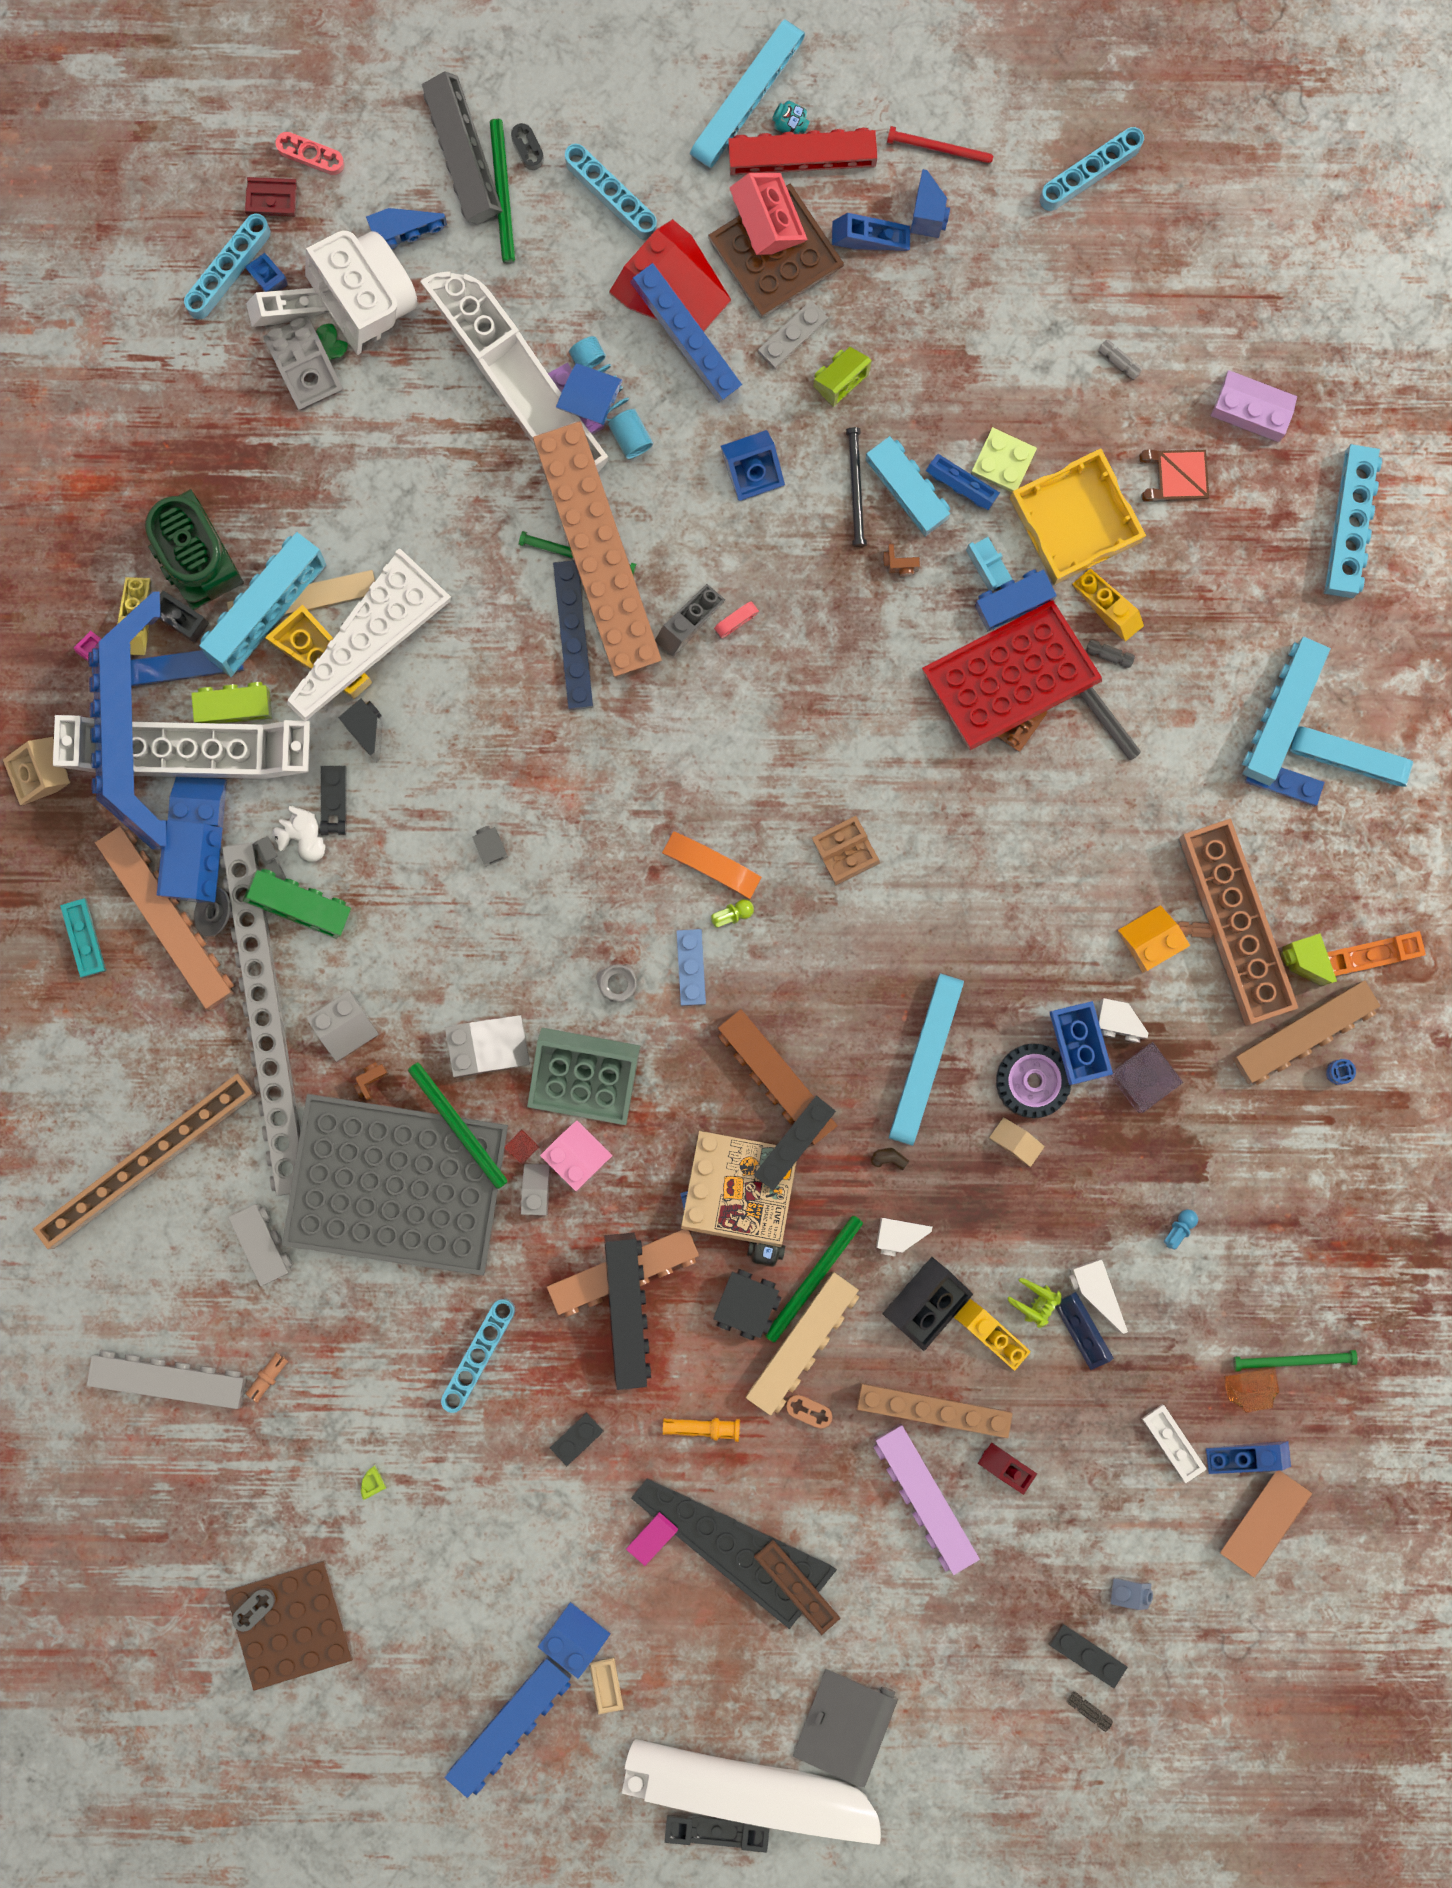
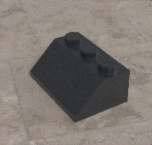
M931 1257L882 1314L919 1348L925 1351L973 1296V1293L947 1268Z

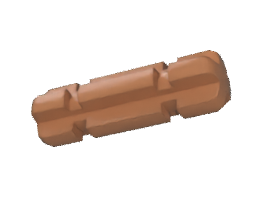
M1184 921L1178 922V926L1185 937H1188V934H1191V937L1212 938L1213 936L1209 923L1192 922V924H1189V922Z

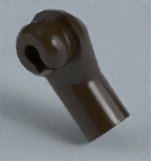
M894 1148L878 1149L871 1157V1163L875 1167H881L882 1164L893 1163L900 1170H903L909 1163V1160Z

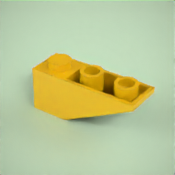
M1091 568L1072 583L1073 587L1108 627L1125 642L1144 626L1139 610Z
M969 1299L954 1317L1014 1371L1031 1352L972 1299Z

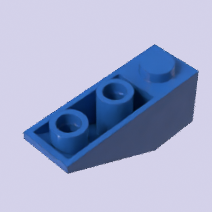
M387 208L366 216L370 230L380 234L392 250L402 242H414L423 234L428 232L437 233L444 226H447L444 213Z
M1288 1441L1206 1448L1209 1474L1282 1471L1291 1467Z

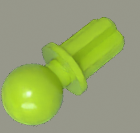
M739 900L735 907L729 904L726 906V909L713 913L711 915V922L715 927H721L731 922L733 924L738 923L739 918L748 919L753 915L754 906L749 900Z

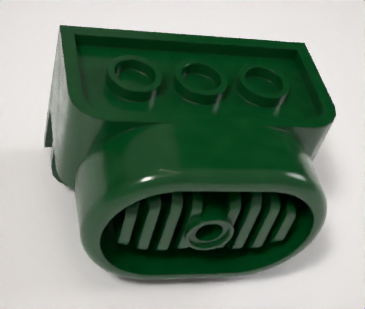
M192 489L178 496L166 497L154 504L145 521L146 535L151 543L148 547L154 558L157 559L159 564L163 565L160 569L165 578L170 582L171 586L175 584L192 610H196L244 584L236 566Z

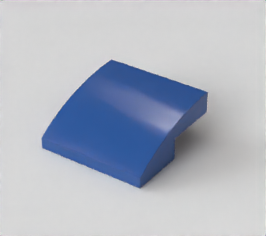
M576 363L566 381L556 408L604 425L612 403H615L623 380Z

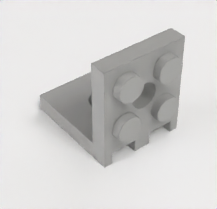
M308 316L296 318L290 324L282 328L272 329L267 335L263 336L298 410L343 389ZM315 373L316 378L313 381H304L306 374Z

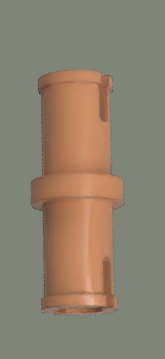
M277 1352L274 1353L275 1355L263 1371L259 1370L257 1373L259 1376L248 1391L245 1392L256 1403L259 1402L269 1386L276 1383L275 1378L289 1362Z

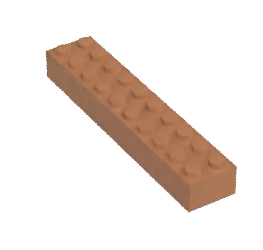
M581 421L534 436L533 442L613 676L616 677L661 662L662 659Z

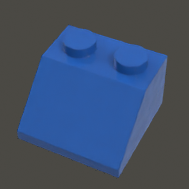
M922 169L910 233L939 238L941 230L946 231L950 207H946L947 197L928 170Z
M767 430L720 446L738 501L785 485L775 444Z
M176 777L169 799L168 820L207 824L223 828L227 780Z
M570 1602L539 1642L538 1648L579 1679L611 1633Z

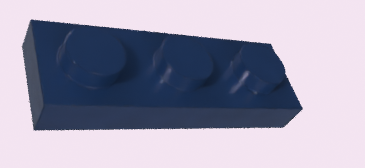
M1077 1292L1061 1298V1303L1057 1304L1055 1308L1090 1370L1114 1359Z

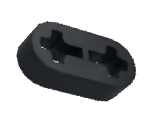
M524 123L515 125L511 130V138L523 165L529 170L539 169L544 163V155L533 130ZM522 131L523 134H527V144H524L522 139L518 138L519 132ZM531 149L534 156L538 155L536 162L529 159L527 150Z

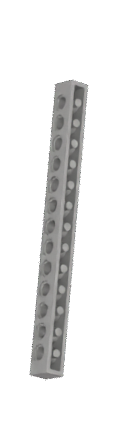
M250 842L222 847L223 854H220V864L222 869H226L227 879H223L225 892L230 894L229 918H233L235 928H231L233 943L238 945L235 961L237 968L241 967L242 977L239 978V986L241 992H245L246 1002H243V1012L245 1017H249L250 1027H247L246 1031L248 1041L253 1042L254 1051L250 1052L252 1066H256L258 1076L254 1077L256 1091L261 1093L262 1101L258 1102L260 1116H264L266 1125L262 1127V1135L264 1141H268L269 1151L266 1152L268 1167L272 1166L273 1176H270V1186L272 1192L276 1191V1196L288 1195L291 1192L301 1130L267 913L263 909L240 902L238 898L239 893L248 888L253 873L256 870L260 871L256 846ZM245 865L246 874L240 878L236 877V867ZM247 914H252L254 916L253 924L249 927H244L242 924L243 917ZM254 938L258 941V947L256 950L249 952L246 949V943ZM255 963H260L262 966V971L258 976L250 974V968ZM258 988H264L266 992L265 998L261 1001L254 999V992ZM267 1012L270 1017L269 1023L265 1026H260L258 1024V1016L261 1013ZM271 1037L274 1043L273 1047L269 1051H264L261 1043L263 1039ZM275 1062L277 1072L272 1076H268L265 1067L268 1063ZM273 1087H279L281 1090V1097L276 1101L271 1100L269 1097V1092ZM281 1111L285 1115V1122L277 1126L273 1122V1116ZM285 1136L289 1140V1146L286 1150L281 1151L277 1147V1141L280 1137ZM286 1161H289L293 1166V1171L288 1176L283 1175L281 1172V1165Z

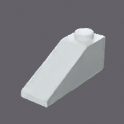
M314 288L258 292L246 303L252 327L276 325L299 317H311L329 312Z
M1102 1259L1070 1269L1072 1275L1069 1276V1280L1073 1290L1077 1289L1079 1294L1119 1333H1127L1125 1322Z

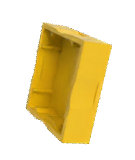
M1098 449L1070 463L1057 473L1043 476L1014 490L1009 498L1054 585L1142 543L1146 537L1131 505L1122 495L1117 478L1102 449Z

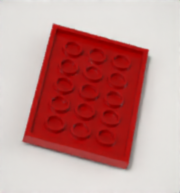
M1054 600L922 668L923 674L969 750L990 741L1102 682V676Z

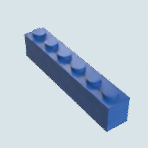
M653 263L632 278L630 281L632 286L718 402H721L742 386L737 376Z
M547 1655L447 1771L444 1778L466 1798L472 1793L477 1795L486 1784L483 1781L489 1773L494 1775L503 1765L500 1760L507 1753L510 1756L518 1748L520 1743L517 1740L523 1733L528 1736L537 1725L534 1722L540 1714L545 1716L554 1704L551 1702L557 1694L562 1696L571 1686L568 1682L571 1674Z

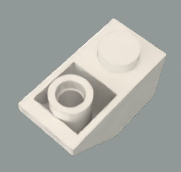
M1104 998L1100 1000L1097 1017L1102 1036L1115 1038L1116 1034L1124 1035L1126 1041L1140 1043V1039L1148 1038L1147 1030L1128 1003Z

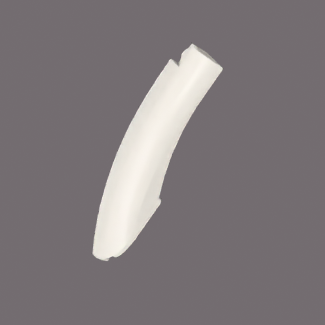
M451 272L436 273L420 281L480 371L533 444L534 436L581 421L578 416L556 408L561 395L560 390L528 346L518 328L484 284L470 275ZM581 421L597 471L599 472L606 465L608 456Z
M635 1739L630 1747L625 1764L626 1774L622 1794L645 1799L644 1801L756 1826L880 1845L881 1827L877 1812L868 1801L867 1796L849 1783L793 1769H782L714 1757Z

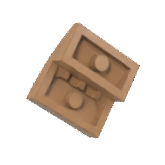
M857 816L812 837L815 847L835 885L880 864V860Z

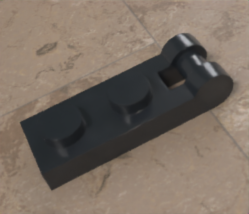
M320 766L321 836L329 835V833L346 835L347 767ZM338 816V823H329V817Z

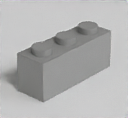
M254 1204L228 1217L260 1286L269 1284L291 1273L289 1267L292 1266V1262L286 1252L282 1253L279 1247L282 1241L276 1229L271 1230L268 1223L271 1218L265 1206L261 1208L260 1204Z

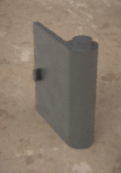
M826 1669L793 1757L851 1784L865 1787L898 1702V1698L894 1696L896 1692L881 1686L880 1690L871 1689Z

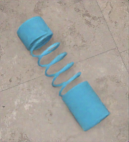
M594 336L580 340L569 349L570 356L575 364L578 363L589 368L597 366L606 357L597 337ZM611 364L601 367L598 371L604 372L608 370ZM624 398L616 404H614L612 407H610L609 412L613 408L621 406L627 401H629V398ZM635 409L626 410L612 419H607L606 417V420L609 421L608 426L612 430L626 458L630 459L639 456L653 446L652 439Z

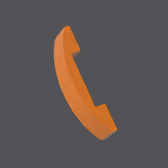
M673 831L662 854L699 871L748 899H751L762 878L728 857Z
M1420 931L1327 952L1335 976L1426 955Z

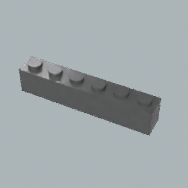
M444 71L421 84L424 91L423 97L429 106L432 115L431 122L439 136V146L444 151L447 160L446 167L451 173L454 182L453 188L461 203V213L466 221L480 224L503 211L457 75Z

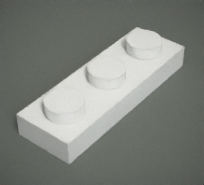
M1163 1404L1141 1418L1184 1483L1189 1482L1206 1470V1467Z

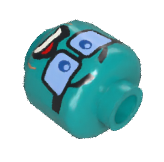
M790 100L784 104L779 103L772 117L774 128L781 133L793 132L794 134H799L800 132L804 134L810 123L806 119L807 110Z

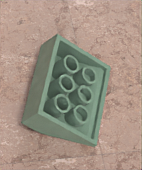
M541 1028L537 1040L527 1107L626 1125L641 1045Z

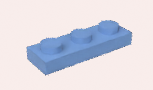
M702 929L677 930L681 1006L706 1005Z

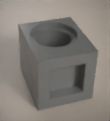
M485 826L476 831L477 835L472 838L485 867L508 858L495 827L490 829V826Z

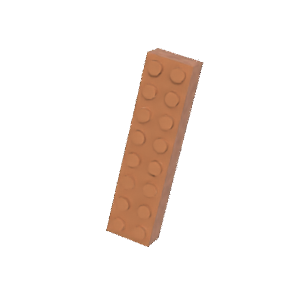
M1231 818L1180 836L1179 840L1210 928L1213 931L1215 942L1245 1026L1298 1009Z

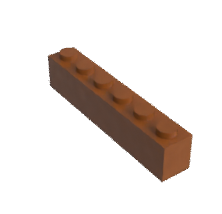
M740 1009L718 1027L720 1034L717 1037L726 1047L732 1046L736 1051L733 1055L742 1067L747 1064L752 1071L749 1074L758 1086L763 1084L768 1092L765 1095L774 1105L780 1104L785 1110L781 1114L792 1125L811 1103L814 1096L743 1010ZM830 1118L811 1142L813 1145L838 1126L832 1118Z

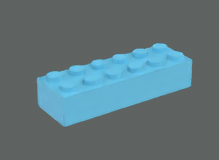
M298 532L293 536H289L283 542L280 552L269 558L263 572L256 574L249 584L250 587L245 593L242 592L235 598L233 607L228 612L221 614L215 628L203 635L199 646L207 659L228 676L232 677L280 621L304 589L326 567V562L320 549Z

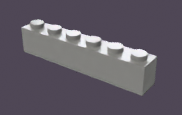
M100 1350V1354L91 1356L87 1386L233 1409L242 1408L247 1377L240 1376V1371L226 1370L225 1374L215 1372L216 1368L201 1366L200 1370L191 1369V1364L175 1362V1366L165 1365L166 1360L150 1358V1362L140 1361L141 1356L125 1354V1358L115 1357V1352Z

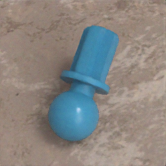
M1186 1209L1179 1214L1178 1222H1173L1172 1230L1164 1240V1243L1167 1245L1166 1247L1175 1250L1185 1237H1189V1229H1193L1198 1224L1196 1212Z

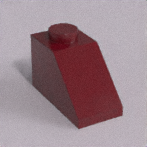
M992 1442L977 1463L1023 1495L1037 1476L1035 1471Z

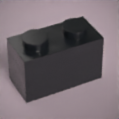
M162 590L160 593V618L158 620L196 643L209 622L202 615Z

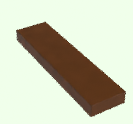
M773 1539L754 1555L759 1564L821 1635L841 1619Z

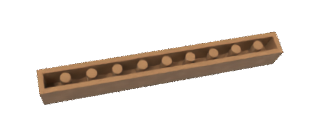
M237 1073L34 1227L33 1231L47 1249H55L257 1095L244 1076Z

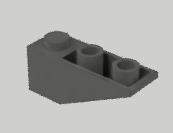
M706 584L663 625L655 642L674 657L724 603L725 599Z

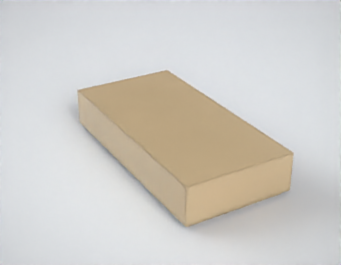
M611 1657L592 1661L589 1666L598 1714L624 1710L615 1658Z

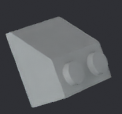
M347 991L306 1018L336 1062L379 1035L356 997L350 991Z

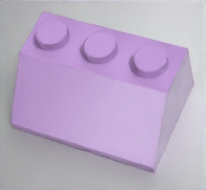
M1228 370L1211 416L1280 442L1286 434L1294 413L1297 396Z

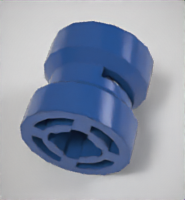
M1347 1059L1332 1061L1326 1068L1327 1079L1336 1085L1347 1084L1356 1075L1354 1064Z

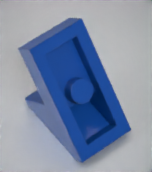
M263 253L245 266L263 292L280 291L288 285L284 274L266 253Z

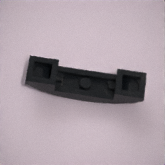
M668 1815L664 1843L681 1845L695 1843L737 1847L743 1851L767 1853L770 1828L712 1816Z

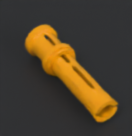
M714 1418L712 1421L663 1419V1435L711 1437L713 1441H718V1439H734L735 1442H739L740 1419L735 1421H720L719 1418Z

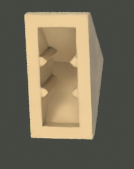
M1004 1117L989 1137V1139L1029 1167L1032 1166L1045 1147L1026 1130Z

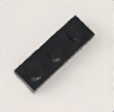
M1064 1623L1061 1624L1049 1643V1646L1112 1688L1116 1687L1128 1668L1125 1664Z

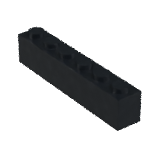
M634 1232L604 1235L616 1389L647 1387V1378H651L650 1363L645 1362V1354H649L648 1338L644 1339L643 1330L648 1329L647 1315L642 1314L641 1305H646L645 1290H640V1280H644L643 1265H638V1256L642 1255L641 1240L636 1239Z

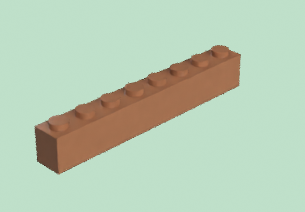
M119 826L95 842V844L205 1009H213L235 994L232 990V987L235 986L227 974L222 975L218 969L221 964L213 953H207L204 948L207 945L206 941L199 932L196 934L190 927L193 922L185 911L181 913L176 905L179 904L178 899L157 896L158 870L153 872L149 866V863L152 862L144 850L139 851L135 845L138 840L130 829L126 831L123 827Z

